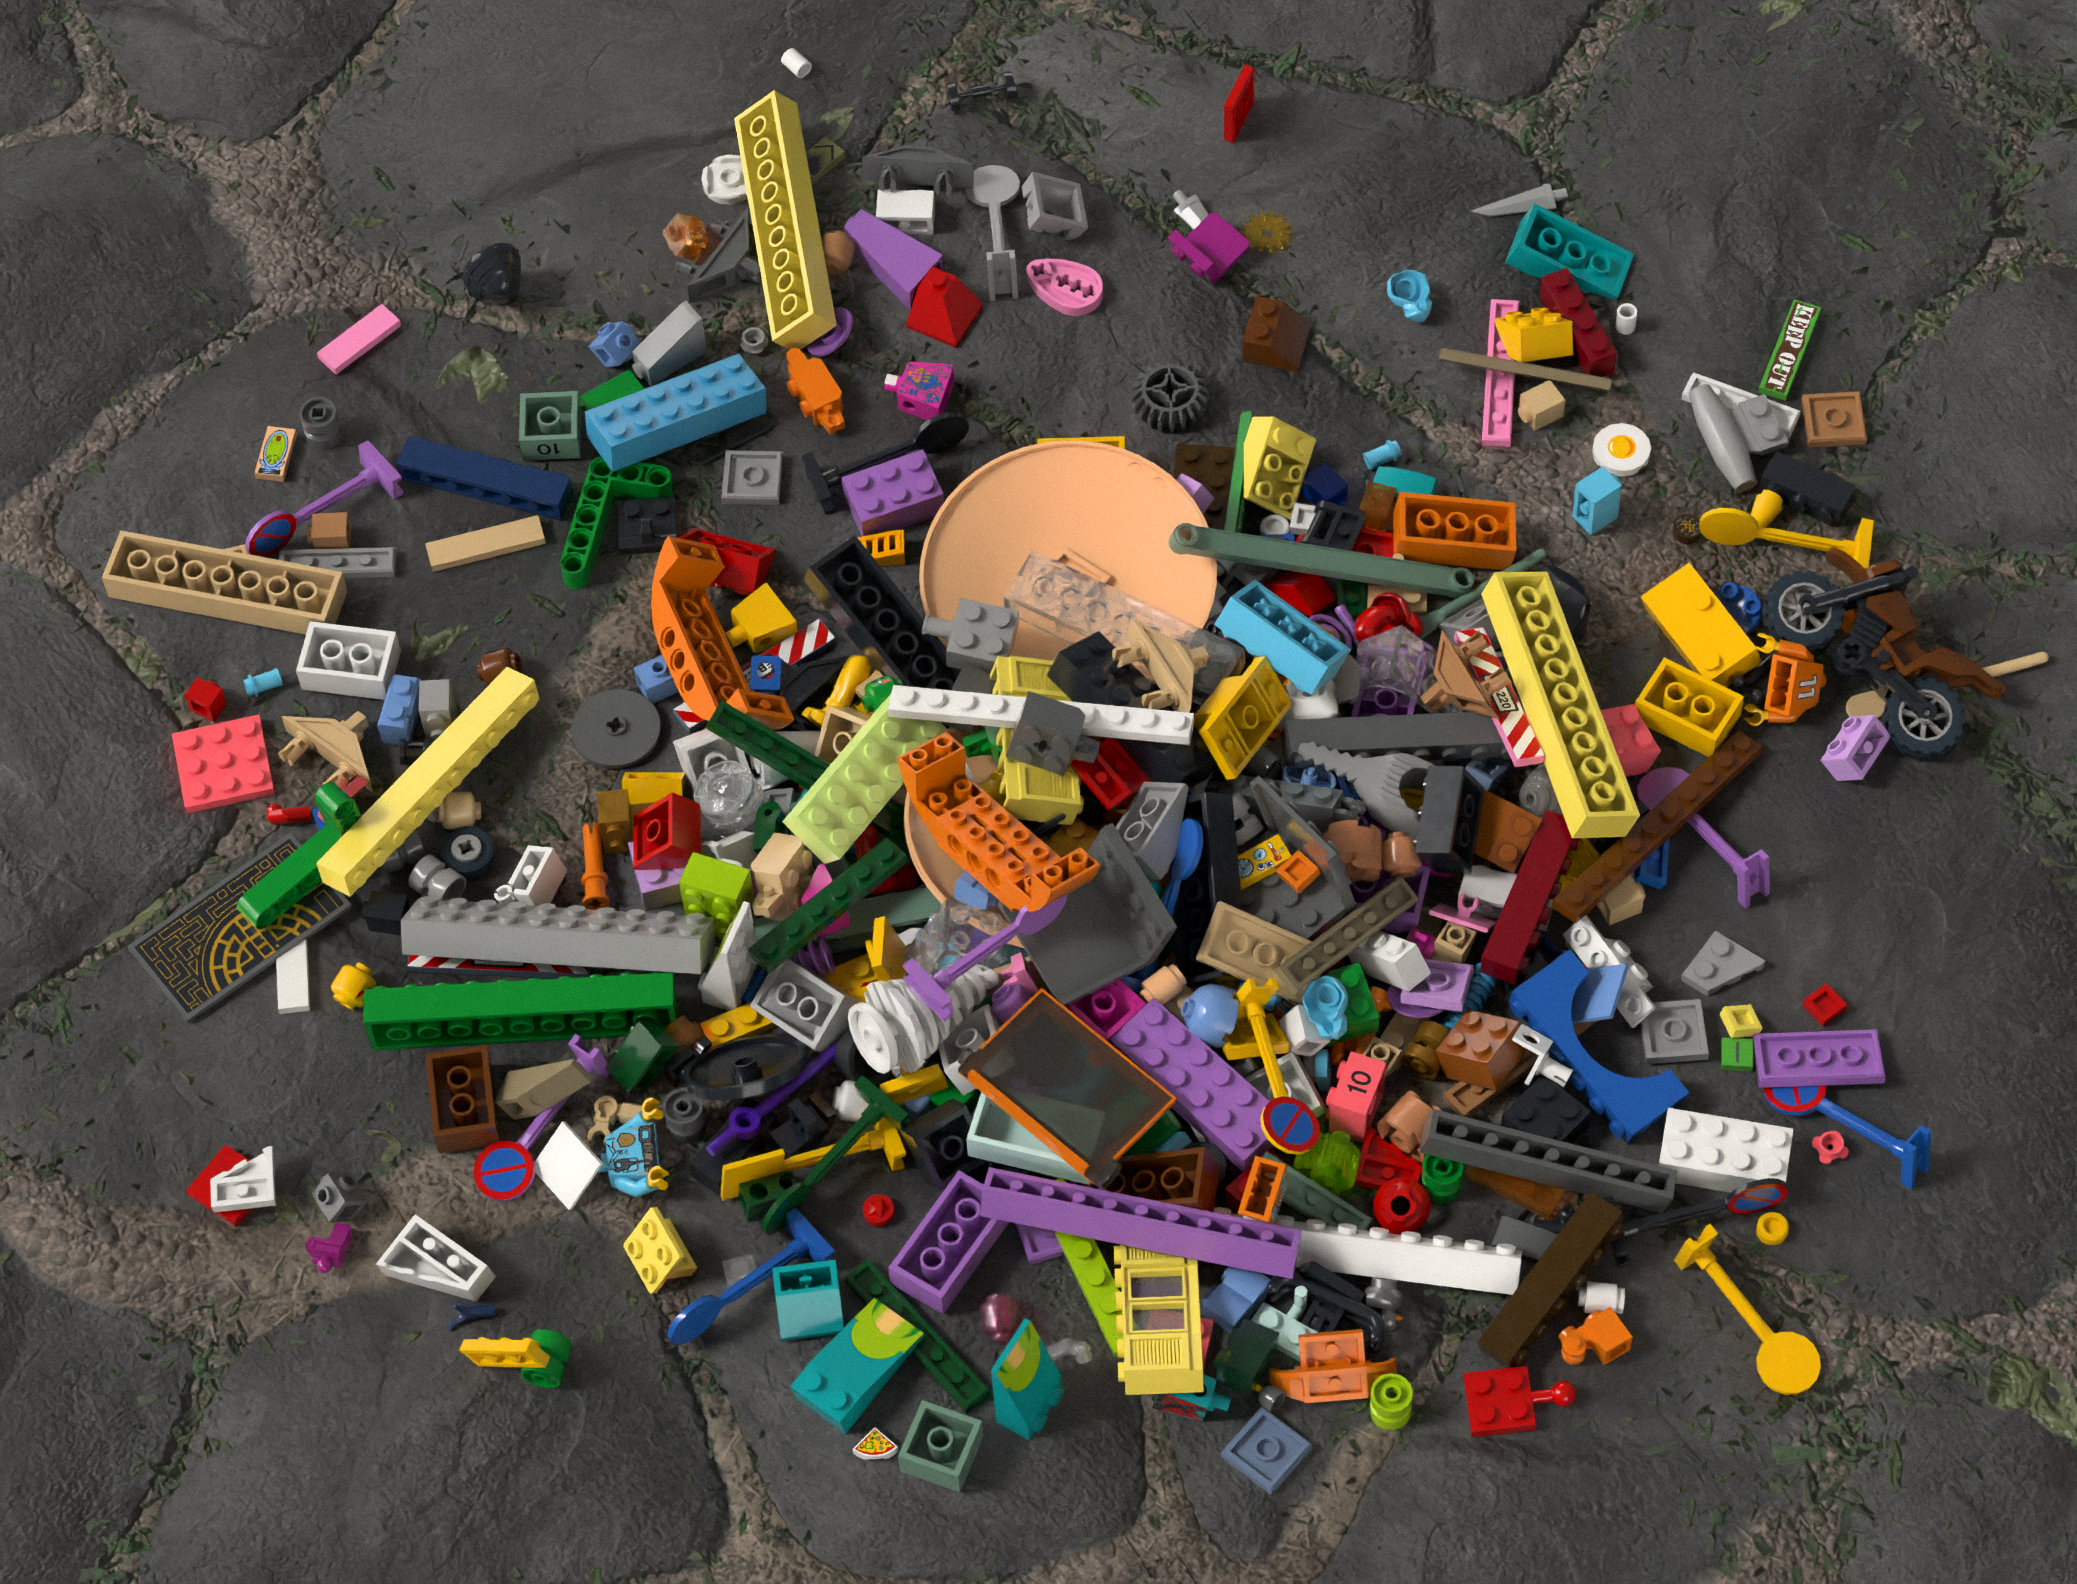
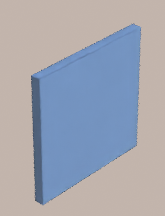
M1627 963L1587 969L1590 974L1586 982L1579 987L1573 996L1571 1006L1572 1024L1613 1018L1629 968Z

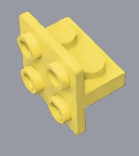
M657 1207L648 1210L624 1243L628 1256L650 1294L657 1293L667 1279L692 1276L697 1269L669 1218L664 1219Z

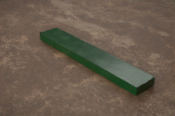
M869 1258L844 1277L845 1283L866 1306L875 1298L924 1333V1337L912 1350L911 1355L966 1414L991 1395L990 1389Z

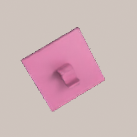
M1465 892L1458 898L1459 909L1440 903L1429 911V915L1485 933L1491 931L1497 923L1495 920L1472 913L1477 909L1480 899L1475 897L1473 906H1466L1464 903Z

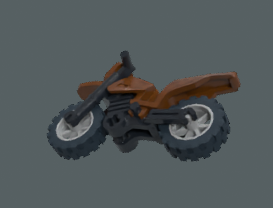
M1831 547L1825 555L1826 560L1843 571L1854 584L1837 587L1835 584L1828 582L1829 578L1824 575L1820 577L1814 571L1802 573V570L1794 571L1792 575L1785 574L1778 582H1775L1768 592L1763 605L1765 628L1768 627V634L1774 639L1802 644L1810 652H1813L1816 648L1822 649L1827 646V643L1832 641L1837 635L1843 623L1845 612L1854 609L1856 616L1854 625L1846 639L1837 649L1831 663L1832 671L1835 675L1844 679L1851 678L1854 675L1862 677L1878 696L1886 702L1882 713L1883 726L1890 734L1889 743L1899 748L1898 752L1903 755L1907 753L1912 755L1911 758L1919 760L1920 757H1925V760L1934 759L1935 756L1944 755L1955 745L1962 734L1966 717L1963 714L1965 710L1963 702L1960 703L1957 692L1955 690L1952 692L1950 689L1972 685L1994 700L1999 699L2005 691L2004 685L1982 669L1981 665L1943 646V648L1940 647L1927 653L1918 647L1916 643L1917 623L1905 600L1907 584L1918 575L1916 567L1911 566L1904 570L1898 560H1891L1874 564L1866 571L1850 555L1838 548ZM1802 592V593H1808V594H1805V595L1800 596L1799 593ZM1793 594L1798 606L1786 603L1784 600ZM1782 608L1792 611V616L1785 619ZM1825 618L1823 623L1819 621V619ZM1796 620V621H1797L1796 627H1797V628H1800V630L1794 628L1793 626H1791V625H1789V624ZM1809 622L1816 627V629L1805 631V627ZM1934 704L1938 705L1943 713L1937 714V708ZM1945 719L1943 731L1932 721ZM1915 728L1919 729L1920 737H1917L1909 731L1911 729L1914 730ZM1929 728L1937 734L1935 737L1925 738Z

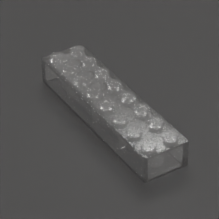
M1033 549L1003 597L1004 607L1019 610L1020 620L1072 645L1097 631H1100L1116 648L1129 645L1131 643L1126 637V633L1132 617L1180 642L1186 650L1204 646L1209 657L1206 666L1199 668L1198 673L1194 674L1192 701L1201 706L1223 678L1239 676L1245 666L1244 648ZM1137 660L1132 662L1150 682L1157 684L1143 661Z

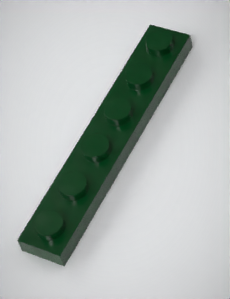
M888 838L884 839L748 948L749 956L770 974L908 863L907 855Z

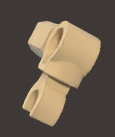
M600 1097L594 1104L596 1113L593 1123L595 1126L588 1132L589 1144L594 1145L595 1138L599 1135L606 1137L608 1134H611L610 1128H614L617 1120L625 1124L642 1110V1105L628 1102L617 1104L613 1097ZM604 1138L603 1144L606 1148V1140Z

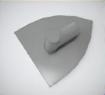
M1348 654L1332 680L1336 686L1335 696L1337 704L1346 703L1348 706H1352L1359 700L1361 671L1358 663Z

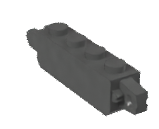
M1239 774L1236 779L1208 781L1204 792L1232 794V796L1241 792L1250 806L1248 813L1255 814L1263 827H1267L1250 786V782L1256 777ZM1262 778L1267 784L1270 781L1273 782L1281 791V798L1286 803L1292 801L1302 814L1300 817L1305 822L1312 821L1319 831L1323 833L1328 831V825L1338 821L1358 820L1359 824V817L1363 816L1367 808L1366 804L1361 800L1344 797L1343 790ZM1241 818L1235 821L1238 823H1243Z

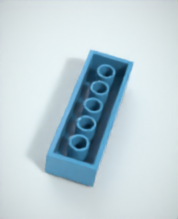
M736 354L585 411L587 438L614 472L766 414V388L740 354Z

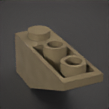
M574 1059L509 1071L505 1076L495 1103L514 1120L537 1116L589 1084L593 1077Z

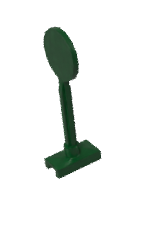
M863 1075L854 1083L857 1095L869 1105L861 1113V1118L809 1172L805 1181L792 1185L770 1207L761 1224V1230L767 1235L775 1234L785 1226L786 1214L795 1207L799 1211L805 1202L809 1189L823 1179L871 1126H875L883 1117L899 1130L911 1123L907 1119L909 1114Z

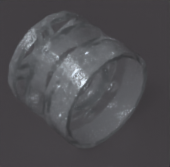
M721 761L710 766L700 775L695 784L693 794L695 802L700 804L703 815L723 838L740 831L755 833L757 809L763 803L770 801L768 795L757 783L752 773L744 764L736 761Z

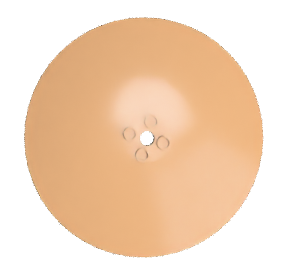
M1062 440L1026 446L1006 453L976 470L949 495L937 512L927 533L920 560L919 582L925 616L929 615L952 621L953 618L955 619L960 598L1019 610V627L1011 656L1055 661L1061 650L1097 631H1100L1116 648L1131 644L1126 637L1131 617L1180 642L1184 649L1190 650L1193 649L1200 639L1214 605L1217 589V561L1214 558L1176 554L1170 549L1168 541L1172 531L1182 523L1209 527L1196 502L1184 487L1169 473L1138 454L1108 444L1090 441ZM1072 580L1077 583V587L1072 591H1066L1062 589V583ZM938 637L947 648L948 639ZM1137 660L1132 662L1153 685L1156 684L1143 661Z

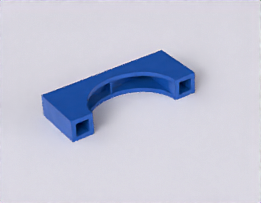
M1568 950L1512 992L1508 1000L1510 1002V1009L1517 1018H1523L1531 1029L1553 1041L1549 1048L1550 1058L1569 1069H1573L1569 1077L1571 1084L1578 1091L1582 1090L1590 1099L1589 1104L1596 1114L1604 1116L1609 1123V1129L1612 1134L1618 1139L1622 1138L1626 1144H1629L1665 1117L1668 1108L1675 1109L1681 1105L1687 1098L1689 1091L1670 1069L1652 1077L1631 1078L1613 1073L1591 1058L1576 1036L1571 1017L1573 996L1579 987L1586 982L1590 972L1575 954Z

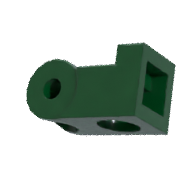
M774 801L763 803L756 812L754 851L757 855L774 832L785 834L788 828L782 822L787 816L779 804Z
M779 1172L739 1183L738 1200L747 1222L760 1219V1214L768 1212L774 1202L788 1188L797 1183L792 1172Z

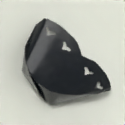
M1544 564L1538 572L1549 573L1574 642L1581 641L1588 624L1591 609L1590 597L1582 584L1571 574L1557 566Z

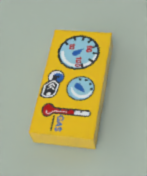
M1279 834L1238 855L1241 890L1273 874L1291 857Z

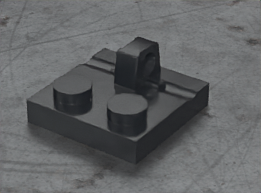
M675 496L617 501L620 555L661 552L668 536L677 538Z

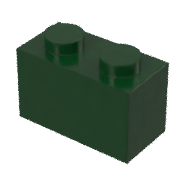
M639 1021L634 1024L628 1032L629 1036L613 1052L612 1059L606 1067L628 1093L647 1092L663 1070V1063L671 1058L680 1046L658 1021Z

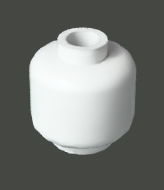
M845 1080L840 1087H835L832 1108L837 1112L840 1120L857 1122L862 1116L861 1113L869 1105L857 1095L854 1081Z

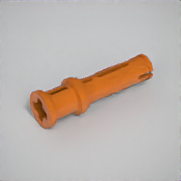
M588 823L582 827L585 856V873L581 878V884L585 887V897L582 903L586 909L598 910L610 905V899L606 895V886L609 880L607 874L603 871L599 824L592 823L593 833L591 834Z

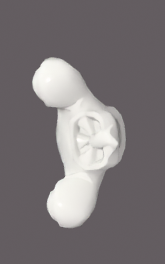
M1288 679L1289 682L1285 691L1293 705L1274 729L1282 730L1286 720L1336 718L1339 709L1335 696L1336 686L1331 679L1310 695L1299 690L1294 685V682Z

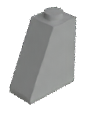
M687 301L682 302L632 351L634 358L632 367L636 375L640 379L644 378L650 386H653L707 353L702 318Z

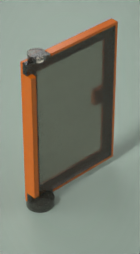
M1043 988L1031 997L975 1052L971 1048H967L958 1059V1063L961 1065L958 1068L960 1075L1101 1190L1108 1187L1119 1174L1122 1165L1117 1160L1176 1103L1177 1099Z

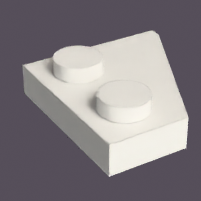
M272 1146L262 1149L263 1154L249 1162L245 1159L234 1165L230 1171L222 1172L210 1179L211 1208L213 1213L276 1206L275 1166Z

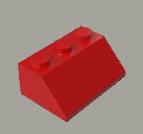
M697 528L678 537L714 545L724 568L710 586L716 588L732 587L734 592L742 595H750L763 585L777 550Z

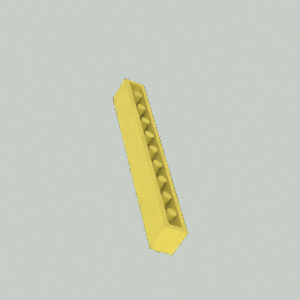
M506 667L316 863L322 882L350 897L359 887H362L376 869L381 867L386 859L404 843L405 839L424 822L425 818L436 807L441 805L445 796L455 787H458L472 769L477 767L481 760L499 744L500 740L511 729L516 727L520 719L535 707L540 700L535 680Z

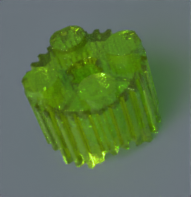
M1334 1131L1332 1135L1320 1132L1318 1142L1306 1153L1296 1155L1293 1168L1339 1197L1341 1190L1345 1191V1189L1349 1190L1350 1187H1353L1361 1153H1359L1360 1150L1357 1149V1146L1350 1142L1351 1136L1343 1131Z

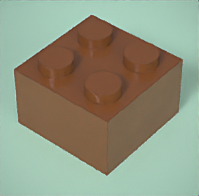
M1467 1009L1436 1049L1445 1078L1497 1090L1528 1050L1512 1040L1520 1027V1022Z

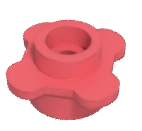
M1837 1131L1825 1132L1820 1137L1816 1136L1812 1140V1147L1817 1149L1820 1155L1819 1161L1823 1164H1830L1836 1158L1844 1159L1848 1156L1849 1150L1844 1146V1140ZM1831 1145L1833 1149L1830 1150L1827 1146Z

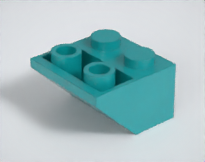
M836 1260L772 1268L781 1341L835 1335L844 1328Z

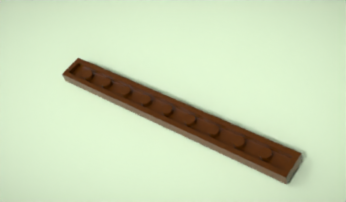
M1738 730L1637 822L1626 837H1621L1553 899L1552 908L1574 923L1579 922L1761 754L1762 745Z

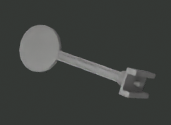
M988 165L974 170L973 188H965L968 199L974 204L988 207L990 212L994 252H986L990 301H996V294L1012 293L1013 299H1018L1015 250L1005 251L1000 207L1013 201L1019 194L1020 180L1015 172L1001 165Z

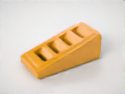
M904 530L857 537L866 549L872 548L871 555L880 566L905 565ZM878 547H884V551L878 552Z

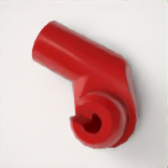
M274 803L266 809V819L273 825L305 822L311 819L309 806L282 809L280 804Z

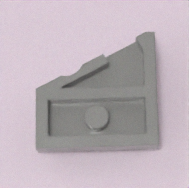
M1714 931L1683 972L1681 981L1708 996L1719 991L1724 985H1731L1740 981L1741 976L1753 970H1756V972L1762 970L1765 966V960Z

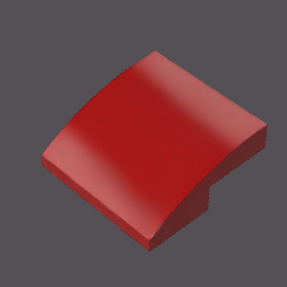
M1108 737L1100 743L1094 763L1074 759L1069 764L1108 811L1136 795L1144 782H1151L1115 738Z

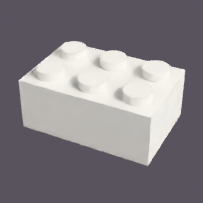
M310 621L296 669L301 689L385 700L391 677L395 675L401 652L397 634L393 631Z

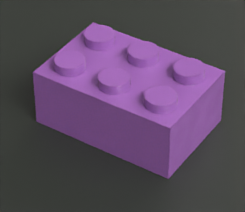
M923 449L841 477L845 501L862 537L898 530L933 518L944 504L943 491Z

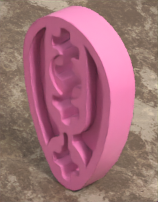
M1039 259L1030 262L1026 268L1027 282L1034 293L1050 307L1069 316L1086 315L1094 311L1102 301V279L1094 269L1086 265L1062 259ZM1077 287L1081 288V291L1076 290L1075 293L1071 292V289L1075 290Z

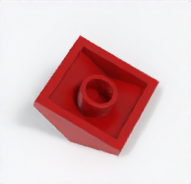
M1288 570L1263 584V586L1289 605L1309 617L1334 605L1337 600L1320 575Z

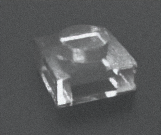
M753 1254L722 1261L728 1288L756 1269Z

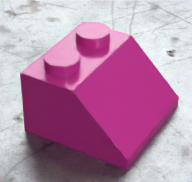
M1118 980L1066 1006V1008L1110 1043V1038L1131 1020L1146 1003L1123 981Z

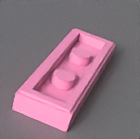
M381 304L318 351V359L337 375L401 326V322Z

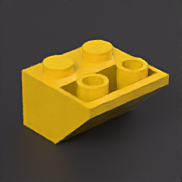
M1533 308L1531 313L1523 314L1522 312L1513 311L1505 313V317L1495 318V325L1509 358L1518 362H1530L1573 355L1572 321L1561 317L1560 313H1551L1548 311V308Z

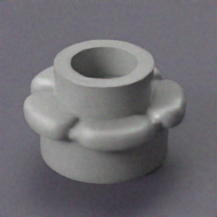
M751 327L742 334V343L740 345L745 352L758 354L768 345V338L760 328Z

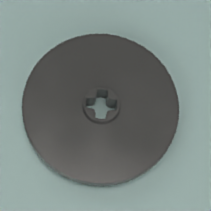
M623 689L607 690L590 697L575 713L571 727L573 743L580 755L588 762L604 768H624L640 762L653 751L658 743L661 732L660 718L654 705L641 694ZM615 725H620L621 728H618L617 732H612Z

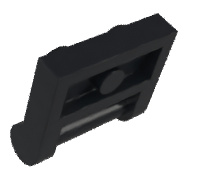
M1318 501L1314 509V518L1306 535L1301 537L1299 543L1353 551L1366 523L1367 514L1327 501ZM1333 518L1324 540L1318 539V534L1325 519Z

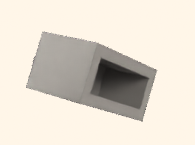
M449 679L419 681V714L425 737H430V739H433V742L457 719V708Z

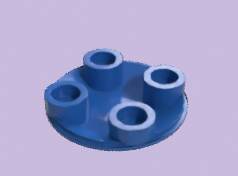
M1728 582L1714 592L1715 596L1746 635H1749L1756 629L1762 617V605L1759 597L1751 589Z

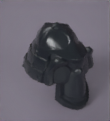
M507 243L493 244L475 253L467 264L464 265V285L477 301L482 302L485 299L505 304L519 292L521 285L519 278L521 273L519 249Z

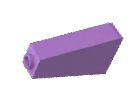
M862 209L854 217H850L844 226L845 233L849 235V239L855 244V254L909 309L912 308L918 286L931 266L944 271L943 255Z

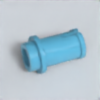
M1387 440L1385 445L1363 453V458L1368 469L1373 470V468L1389 461H1398V457L1402 456V452L1396 440L1392 442Z
M277 668L253 677L250 674L247 679L243 680L248 696L254 695L258 697V693L283 686Z

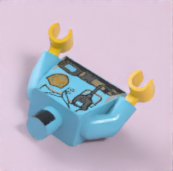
M654 1098L646 1099L642 1104V1110L616 1129L612 1134H608L605 1137L607 1153L595 1154L603 1163L597 1173L608 1171L611 1187L617 1188L619 1191L636 1198L654 1190H666L668 1187V1183L662 1178L668 1176L669 1172L660 1167L655 1123H651L652 1119H662L664 1112L656 1108L661 1102Z

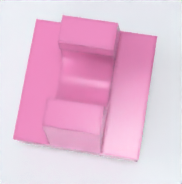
M1022 952L1011 956L1012 965L1001 972L1005 980L1003 984H1020L1030 995L1039 991L1035 973Z

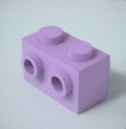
M1875 715L1849 717L1843 722L1841 730L1828 745L1827 751L1820 761L1837 781L1862 780L1889 740L1890 734Z

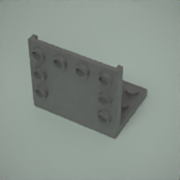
M1258 776L1250 782V786L1268 830L1238 855L1279 834L1291 856L1299 850L1319 868L1321 875L1298 894L1278 876L1277 872H1274L1241 890L1242 909L1244 912L1305 939L1314 941L1357 906L1349 887L1352 882L1344 872L1346 866L1338 857L1341 853L1331 840L1325 842L1320 837L1321 832L1317 826L1310 820L1305 822L1300 817L1302 814L1292 801L1286 803L1281 798V791L1273 782L1270 781L1267 784Z
M1113 823L1101 829L1087 852L1100 863L1096 876L1090 882L1068 893L1062 911L1049 925L1035 934L1027 936L1021 933L1016 934L1054 998L1065 1007L1153 963L1178 928ZM999 901L997 905L1011 925L1016 921L1020 910L1012 912Z

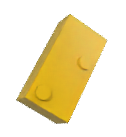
M1690 563L1641 596L1646 611L1695 673L1727 687L1733 683L1735 676H1743L1762 662L1758 650L1754 648L1755 645Z

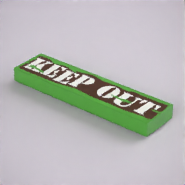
M1794 299L1759 386L1758 393L1784 401L1787 400L1820 316L1821 307Z

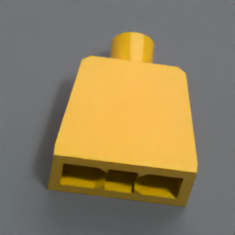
M765 583L732 609L731 616L734 628L725 632V635L732 649L746 642L753 653H760L793 635L798 629L794 617L770 586Z

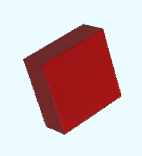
M1826 983L1805 998L1802 1006L1824 1027L1846 1010L1847 1003Z

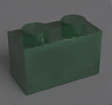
M1244 1318L1238 1329H1232L1227 1340L1228 1347L1226 1350H1220L1216 1356L1213 1366L1217 1369L1216 1383L1250 1397L1276 1354L1280 1333Z

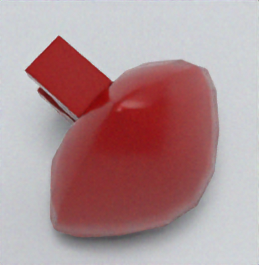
M1392 605L1369 607L1357 617L1354 636L1362 646L1367 648L1368 643L1397 649L1404 646L1403 641L1395 637L1400 633V629L1397 628V609Z

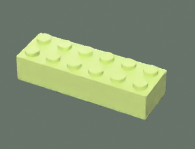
M890 695L782 822L824 864L840 860L904 783L897 758L945 733L948 729L940 721L889 717L887 709Z

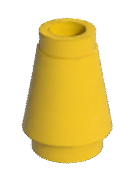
M1763 490L1761 494L1756 496L1750 515L1758 522V526L1767 528L1782 511L1783 499L1770 490Z

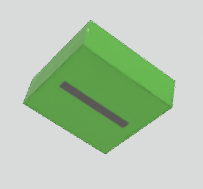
M1722 1038L1721 1070L1752 1072L1753 1039Z

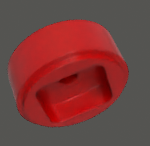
M872 1195L863 1204L864 1219L873 1227H884L894 1218L893 1202L885 1195Z

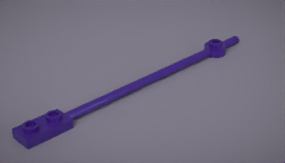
M970 927L959 929L943 943L954 945L958 949L961 959L989 939V937ZM928 955L926 958V964L929 967L925 971L929 975H934L936 972L933 971L929 965ZM839 1040L811 1061L797 1077L780 1086L756 1107H740L735 1109L729 1116V1128L706 1146L708 1153L715 1156L736 1138L741 1140L754 1138L760 1132V1119L835 1059L836 1046ZM748 1125L749 1127L742 1128L741 1126Z

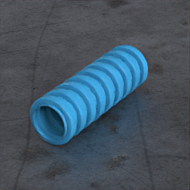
M1481 963L1475 966L1462 1012L1449 1010L1448 1015L1444 1017L1443 1022L1440 1024L1449 1031L1453 1029L1467 1009L1480 1012L1483 1005L1487 1002V998L1491 995L1492 990L1495 989L1496 983L1500 980L1481 973Z

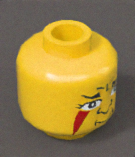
M357 963L355 967L344 965L331 984V990L334 993L332 998L351 1010H354L355 1007H364V989L377 987L376 981L371 977L373 971L361 963Z

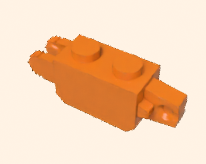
M790 348L786 352L790 380L787 382V387L792 397L797 396L800 400L799 405L802 413L806 418L810 417L815 426L821 424L829 434L844 429L842 391L821 359L813 357L808 360L800 349Z

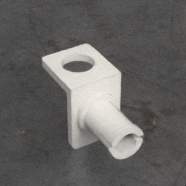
M1521 1024L1512 1040L1539 1055L1525 1084L1529 1085L1535 1075L1538 1076L1540 1073L1564 1087L1573 1069H1569L1549 1057L1550 1054L1547 1052L1553 1043L1551 1039ZM1523 1035L1534 1038L1537 1043L1527 1041Z

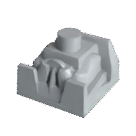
M1032 171L1022 186L1023 197L1028 198L1026 207L1029 229L1038 233L1046 231L1051 234H1059L1063 231L1065 240L1078 238L1088 229L1080 183Z

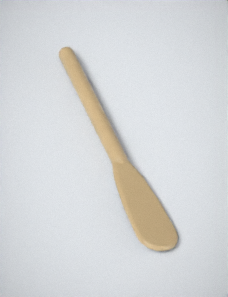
M2044 651L1982 669L1992 677L2043 664L2049 660V655ZM1874 690L1850 697L1847 701L1846 713L1849 717L1875 715L1879 718L1882 717L1886 702Z

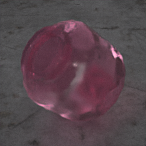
M996 1294L987 1296L986 1301L979 1306L981 1332L984 1335L992 1336L993 1342L1010 1341L1012 1339L1011 1335L1015 1334L1022 1323L1020 1303L1012 1299L1010 1294Z

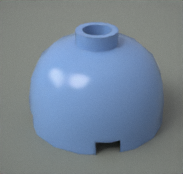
M1208 984L1195 990L1190 998L1185 999L1183 1002L1181 1015L1184 1017L1185 1026L1207 1046L1220 1048L1226 1043L1222 1041L1225 1033L1232 1034L1239 1007L1238 1000L1233 999L1232 995L1237 993L1235 989L1217 984Z

